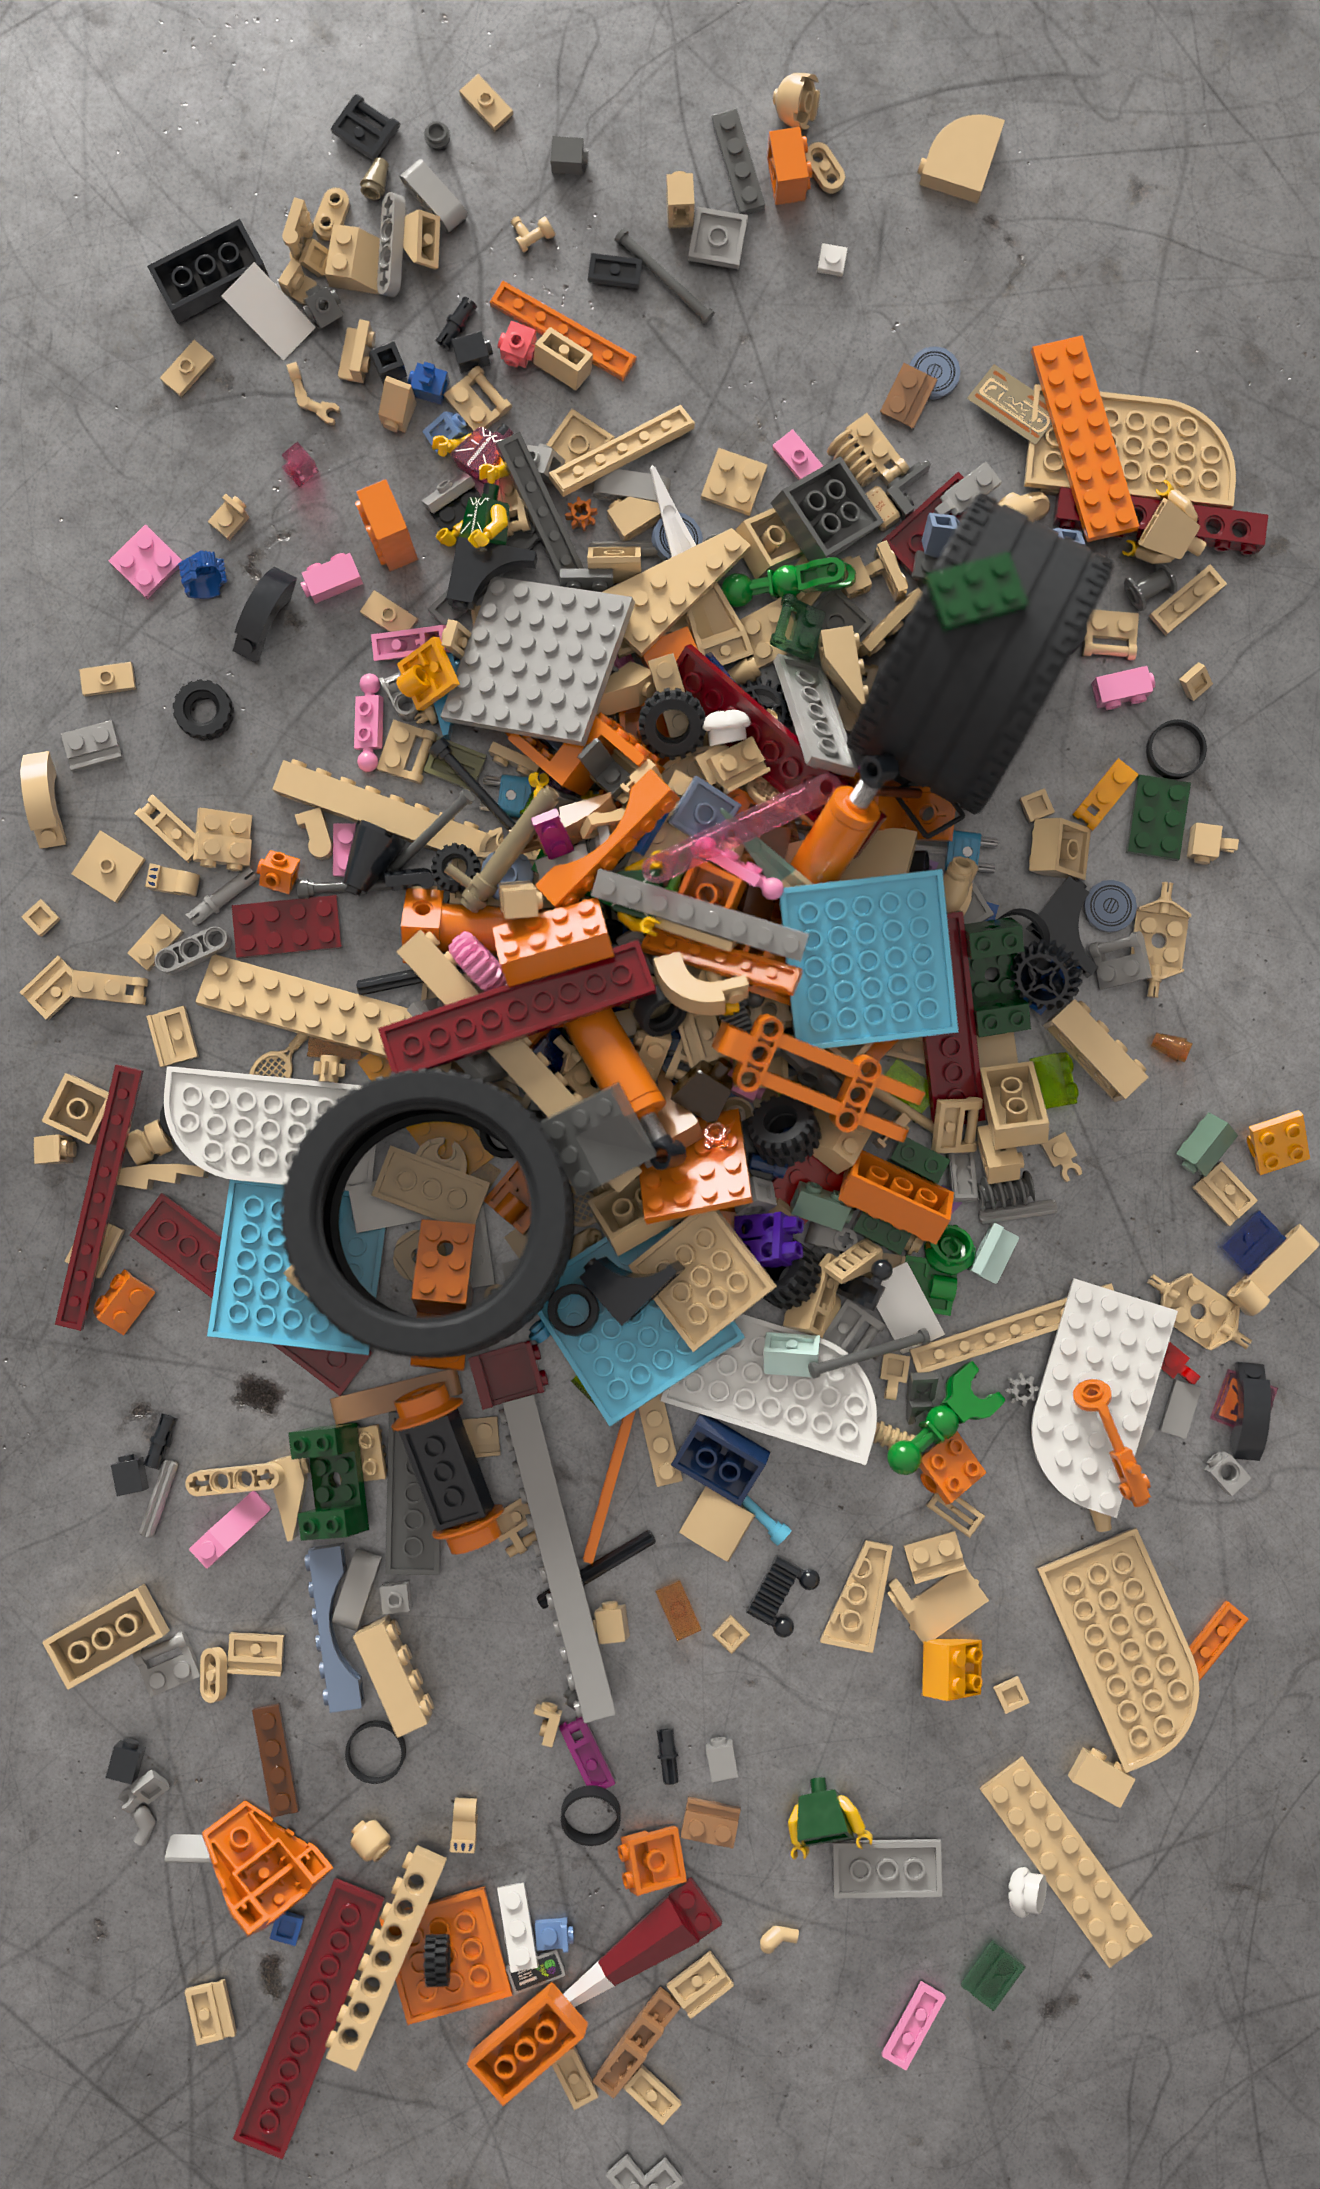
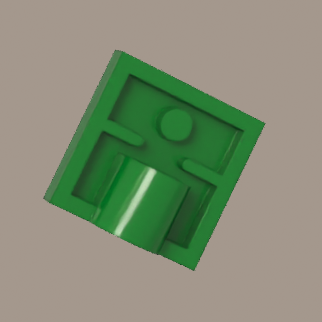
M905 1255V1262L908 1263L935 1314L951 1316L952 1305L957 1291V1274H944L932 1267L926 1258Z

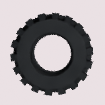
M664 688V691L660 693L657 691L653 693V697H648L640 711L639 732L644 745L649 747L651 753H657L658 757L662 759L669 757V760H675V757L679 756L681 759L686 758V754H693L696 751V747L698 745L701 746L703 736L706 735V731L702 728L706 719L705 712L699 700L694 698L688 691L685 693L681 691V688H675V690ZM667 710L681 711L688 718V728L678 737H666L657 729L658 717Z
M780 1094L779 1097L773 1095L769 1097L770 1100L768 1101L763 1100L760 1103V1107H755L752 1111L754 1116H750V1125L748 1126V1131L760 1157L764 1161L767 1160L768 1164L772 1166L777 1163L778 1167H784L785 1164L791 1167L795 1166V1163L798 1161L800 1163L806 1161L805 1157H811L814 1154L813 1149H818L820 1145L819 1140L822 1136L821 1128L812 1106L785 1094ZM786 1127H793L785 1133L777 1134Z
M803 1244V1257L792 1260V1266H789L786 1275L779 1280L782 1271L786 1267L763 1268L777 1286L764 1296L763 1299L777 1308L788 1310L792 1309L793 1306L796 1308L801 1306L803 1300L807 1302L810 1299L809 1295L812 1292H816V1283H820L821 1277L818 1276L821 1273V1267L818 1265L820 1261L815 1256V1253Z

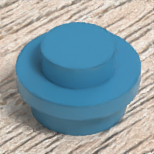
M541 1319L535 1322L529 1329L531 1331L529 1335L530 1340H535L538 1344L545 1341L551 1335Z

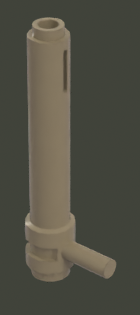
M550 786L540 789L480 873H476L473 879L452 864H449L444 870L447 875L465 887L460 902L467 909L478 913L480 909H484L487 905L489 896L493 897L498 890L497 885L536 833L531 818L553 810L558 803L559 793Z

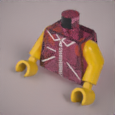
M501 423L494 433L484 427H478L474 432L459 439L448 440L444 436H435L432 449H438V454L441 457H445L447 452L450 453L457 468L479 482L498 485L501 478L509 476V473L495 443L513 435V432L507 425Z

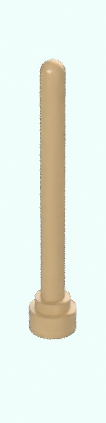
M855 1087V1091L860 1093V1087ZM875 1087L872 1096L896 1111L905 1113L912 1121L933 1133L934 1124L932 1120L890 1093Z

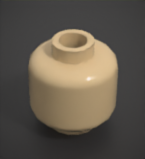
M362 1820L351 1831L354 1836L351 1839L350 1845L366 1862L371 1860L377 1862L391 1847L389 1845L390 1835L376 1820H371L367 1823Z

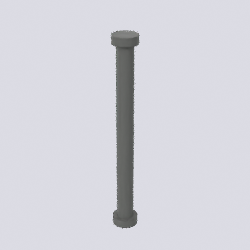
M625 228L621 229L614 241L617 244L624 245L637 259H642V263L701 317L700 321L703 324L708 323L715 312L711 308L707 309L629 237V232Z
M463 789L459 793L460 797L390 864L386 871L400 870L467 804L471 805L475 801L472 792L468 789Z
M924 1328L918 1330L916 1334L818 1364L811 1362L808 1364L809 1373L815 1379L819 1378L822 1373L917 1344L927 1345L930 1343V1335Z

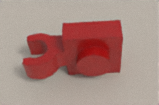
M1169 1341L1161 1370L1171 1379H1174L1179 1374L1191 1385H1195L1201 1377L1185 1365L1190 1358Z

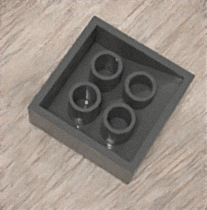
M841 456L782 489L771 502V505L809 562L835 557L884 523Z
M619 1082L540 1122L554 1144L565 1173L577 1196L595 1189L657 1156Z

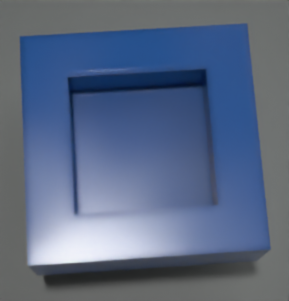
M290 1912L284 1913L274 1921L270 1939L296 1946L304 1916Z

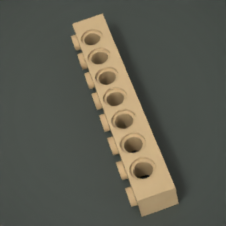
M418 1845L414 1853L408 1851L402 1868L407 1870L403 1879L399 1877L396 1879L391 1893L395 1894V1898L392 1904L386 1903L380 1917V1919L385 1920L381 1930L375 1928L369 1942L374 1947L370 1955L364 1954L358 1970L363 1971L359 1981L353 1980L347 1994L352 1997L348 2006L342 2005L336 2021L341 2023L338 2031H331L325 2047L330 2048L327 2059L357 2071L447 1858ZM415 1874L420 1875L424 1879V1883L416 1885L411 1881L410 1877ZM408 1900L412 1903L413 1908L411 1910H404L399 1902ZM398 1926L402 1934L398 1936L392 1935L389 1927ZM381 1951L389 1953L391 1960H381L378 1957V1953ZM367 1978H377L380 1985L376 1987L369 1985ZM356 2004H366L369 2008V2011H359L356 2007ZM354 2029L358 2036L351 2038L347 2036L345 2030Z

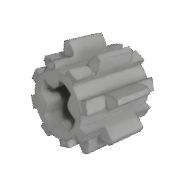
M1018 1373L1016 1380L1008 1378L1011 1386L1005 1389V1392L1012 1394L1011 1403L1019 1400L1021 1406L1026 1407L1027 1400L1036 1401L1033 1394L1040 1390V1388L1032 1385L1034 1377L1030 1376L1025 1379L1022 1373ZM1019 1384L1026 1385L1025 1390L1027 1393L1025 1395H1017L1019 1393L1017 1388Z

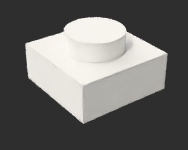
M822 243L817 272L842 277L847 248Z

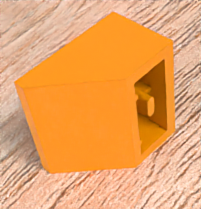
M934 1639L923 1641L922 1696L951 1701L981 1695L982 1640Z

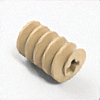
M847 429L833 440L828 447L827 454L834 456L833 460L841 456L862 488L872 483L881 474V470L872 472L876 463H866L870 454L860 455L864 446L861 445L855 448L854 445L858 438L849 439L848 436L851 434L852 429Z

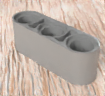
M421 159L417 160L400 175L404 186L428 213L440 216V227L445 232L449 233L468 217L467 211L459 200Z
M616 469L594 482L593 497L599 500L614 502L618 499L624 500L627 497H634L658 503L652 476L649 473ZM660 475L669 493L671 480Z
M210 927L160 950L155 956V965L159 970L168 975L178 974L211 959L215 954L220 955L229 950L232 943L231 936L220 927ZM219 933L222 934L223 942L219 946H213V936ZM195 944L198 945L199 953L195 957H189V947ZM173 955L175 958L174 965L171 968H165V958Z
M360 1549L355 1550L331 1623L358 1631L382 1556Z

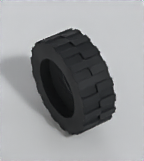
M197 679L194 682L190 681L186 686H182L179 693H176L174 697V718L177 720L176 722L179 727L194 739L198 738L205 741V739L213 740L217 736L220 737L224 731L229 729V725L233 721L234 707L231 704V698L220 685L214 684L210 680L203 681L202 679ZM203 697L211 699L216 705L214 718L205 723L194 720L191 715L193 702Z

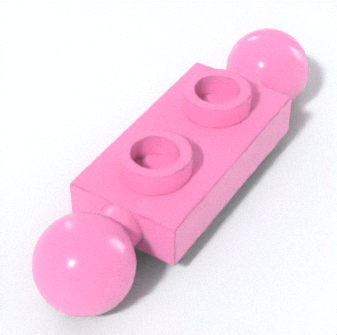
M366 674L361 678L360 688L364 692V696L356 697L354 749L363 750L358 756L357 764L365 772H371L377 768L378 758L373 753V750L382 749L384 697L375 695L379 691L381 684L379 678L374 674Z
M707 837L699 838L695 842L694 853L697 857L701 859L710 858L709 860L754 887H760L767 899L776 900L782 896L784 891L782 882L776 878L767 879L768 877L761 874L762 869L751 862H747V864L742 863L738 860L739 855L727 848L724 851L717 850L714 842Z

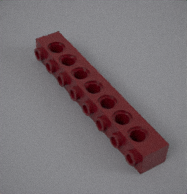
M1061 487L1056 495L1052 526H1059L1061 529L1083 530L1079 514L1076 511L1077 507L1071 488ZM1131 496L1136 516L1139 519V528L1137 531L1113 537L1124 538L1126 536H1134L1139 540L1162 500ZM1193 505L1198 515L1196 523L1200 525L1196 537L1207 543L1206 546L1214 547L1216 551L1226 552L1230 549L1239 550L1244 555L1259 553L1265 546L1268 514ZM1206 525L1213 526L1217 534L1209 533ZM1232 529L1240 530L1242 537H1236Z

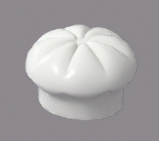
M739 710L714 712L706 717L702 728L708 731L709 745L715 746L747 739L746 727L750 725V719L744 712Z
M1026 1867L1018 1868L1010 1878V1892L1008 1894L1010 1908L1020 1918L1027 1917L1029 1913L1040 1914L1046 1898V1876L1031 1873Z

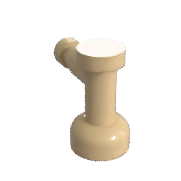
M515 217L511 220L512 226L519 235L516 238V242L523 253L528 250L527 247L542 237L551 239L556 235L546 217L538 221V228L532 232H529L522 224L520 217Z

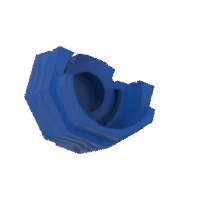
M200 550L179 563L181 582L188 598L208 599L220 595V586L227 582V577L224 571V559L215 558V552Z

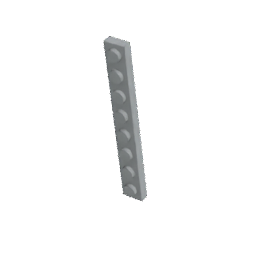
M598 869L591 896L800 962L802 961L810 935L603 869Z

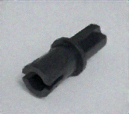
M674 1728L657 1730L660 1754L657 1757L661 1759L664 1784L673 1785L679 1781L676 1757L679 1754L676 1753Z

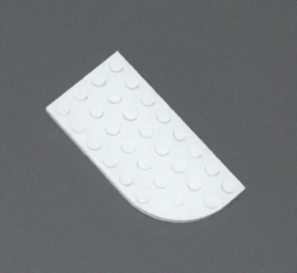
M167 1066L164 1111L167 1125L176 1144L200 1168L226 1179L283 1185L284 1182L287 1183L288 1176L286 1173L292 1163V1156L297 1154L299 1150L298 1144L300 1141L302 1142L306 1131L309 1128L312 1129L316 1124L314 1121L317 1117H320L329 1105L333 1107L339 1097H343L353 1088L357 1090L362 1085ZM376 1145L358 1162L345 1186V1191H349L348 1186L372 1182Z
M1074 1278L1034 1406L1031 1423L1032 1444L1041 1470L1061 1494L1080 1506L1117 1518L1123 1496L1118 1487L1121 1481L1109 1454L1114 1449L1098 1411L1080 1409L1074 1402L1073 1391L1079 1383L1090 1379L1101 1380L1109 1385L1112 1393V1399L1108 1405L1109 1411L1123 1445L1132 1449L1135 1457L1178 1311Z
M744 1314L734 1320L745 1336L743 1340L662 1393L660 1400L662 1402L863 1465L867 1464L876 1431L877 1406L875 1395L868 1377L858 1363L822 1373L819 1378L815 1379L812 1377L765 1374L764 1346L766 1332L809 1334ZM820 1338L818 1363L848 1354L836 1344Z

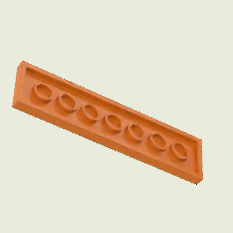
M1083 335L1033 346L1031 350L1032 358L1086 541L1091 542L1137 531L1139 523Z

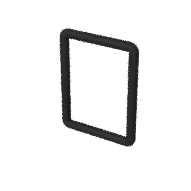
M908 781L899 787H910L915 783ZM895 797L926 839L934 837L965 818V813L957 802L951 803L959 813V816L927 833L904 800Z

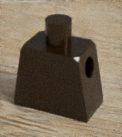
M720 1057L714 1066L705 1060H700L673 1086L671 1100L714 1126L732 1091L733 1079L727 1074L733 1068V1065L723 1057Z

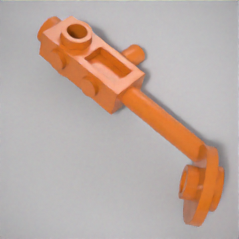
M1097 1379L1085 1380L1079 1383L1073 1391L1074 1402L1082 1410L1098 1411L1114 1449L1109 1454L1121 1481V1484L1118 1485L1120 1493L1126 1500L1131 1501L1134 1507L1146 1505L1149 1503L1148 1498L1151 1497L1148 1491L1151 1485L1147 1476L1144 1473L1141 1474V1467L1137 1464L1132 1449L1125 1447L1108 1408L1112 1399L1111 1388L1107 1383Z

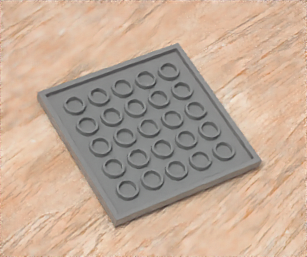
M494 577L490 580L471 636L467 642L464 656L456 672L460 685L449 692L440 717L446 722L585 746L634 609L635 600L629 596Z

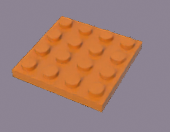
M739 1108L721 1112L714 1126L700 1117H695L701 1127L704 1138L685 1148L687 1156L682 1165L665 1170H657L653 1166L647 1169L644 1163L639 1166L642 1170L639 1176L644 1220L647 1225L753 1203Z
M485 1886L428 1902L395 1979L407 2025L512 1996L513 1991L506 1971ZM413 1906L405 1908L404 1910H411ZM380 1919L381 1927L385 1921L383 1919ZM398 1926L389 1927L392 1935L398 1936L402 1934ZM449 1934L451 1973L450 1984L447 1987H426L424 1978V1944L426 1935Z

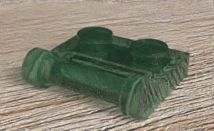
M783 594L781 599L782 609L775 633L771 635L770 644L810 662L814 658L826 612L798 600L792 594ZM794 611L796 612V617L788 640L785 634L791 612Z

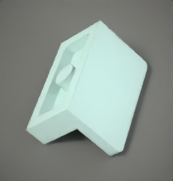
M990 1223L975 1254L973 1265L968 1268V1271L992 1283H998L1019 1237L996 1223Z
M766 1332L764 1373L811 1377L808 1364L811 1362L818 1364L820 1336Z

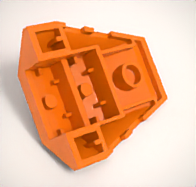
M245 1800L203 1831L202 1837L229 1912L249 1937L267 1928L306 1897L333 1869V1866L315 1845L310 1842L307 1844L294 1835L295 1832L289 1828L286 1830L273 1822L272 1817Z

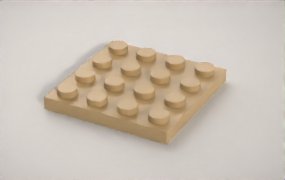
M719 1210L687 1217L629 1265L633 1273L639 1274L660 1272L676 1261H679L685 1267L653 1300L693 1352L777 1287Z

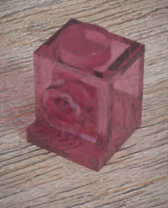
M298 442L282 454L285 461L282 469L299 488L319 472L315 461Z

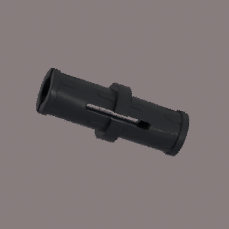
M468 297L462 298L453 315L449 314L446 319L447 324L435 339L440 346L444 344L443 348L449 350L452 345L451 339L456 338L460 332L465 330V323L477 308V305L472 300L468 303Z
M161 1413L154 1436L151 1435L150 1449L143 1465L160 1470L167 1447H170L172 1443L170 1438L178 1418Z

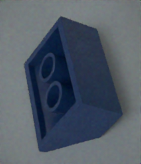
M699 1414L673 1459L671 1466L741 1506L766 1466L770 1451L713 1417Z

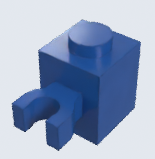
M424 361V364L417 363L415 371L411 370L407 384L412 386L414 397L442 405L444 401L443 394L446 393L449 385V377L447 371L437 369L435 364Z

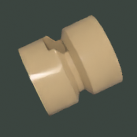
M159 1119L145 1125L144 1131L136 1129L130 1132L126 1145L132 1159L138 1166L152 1161L154 1154L162 1156L174 1150L171 1138L163 1131Z

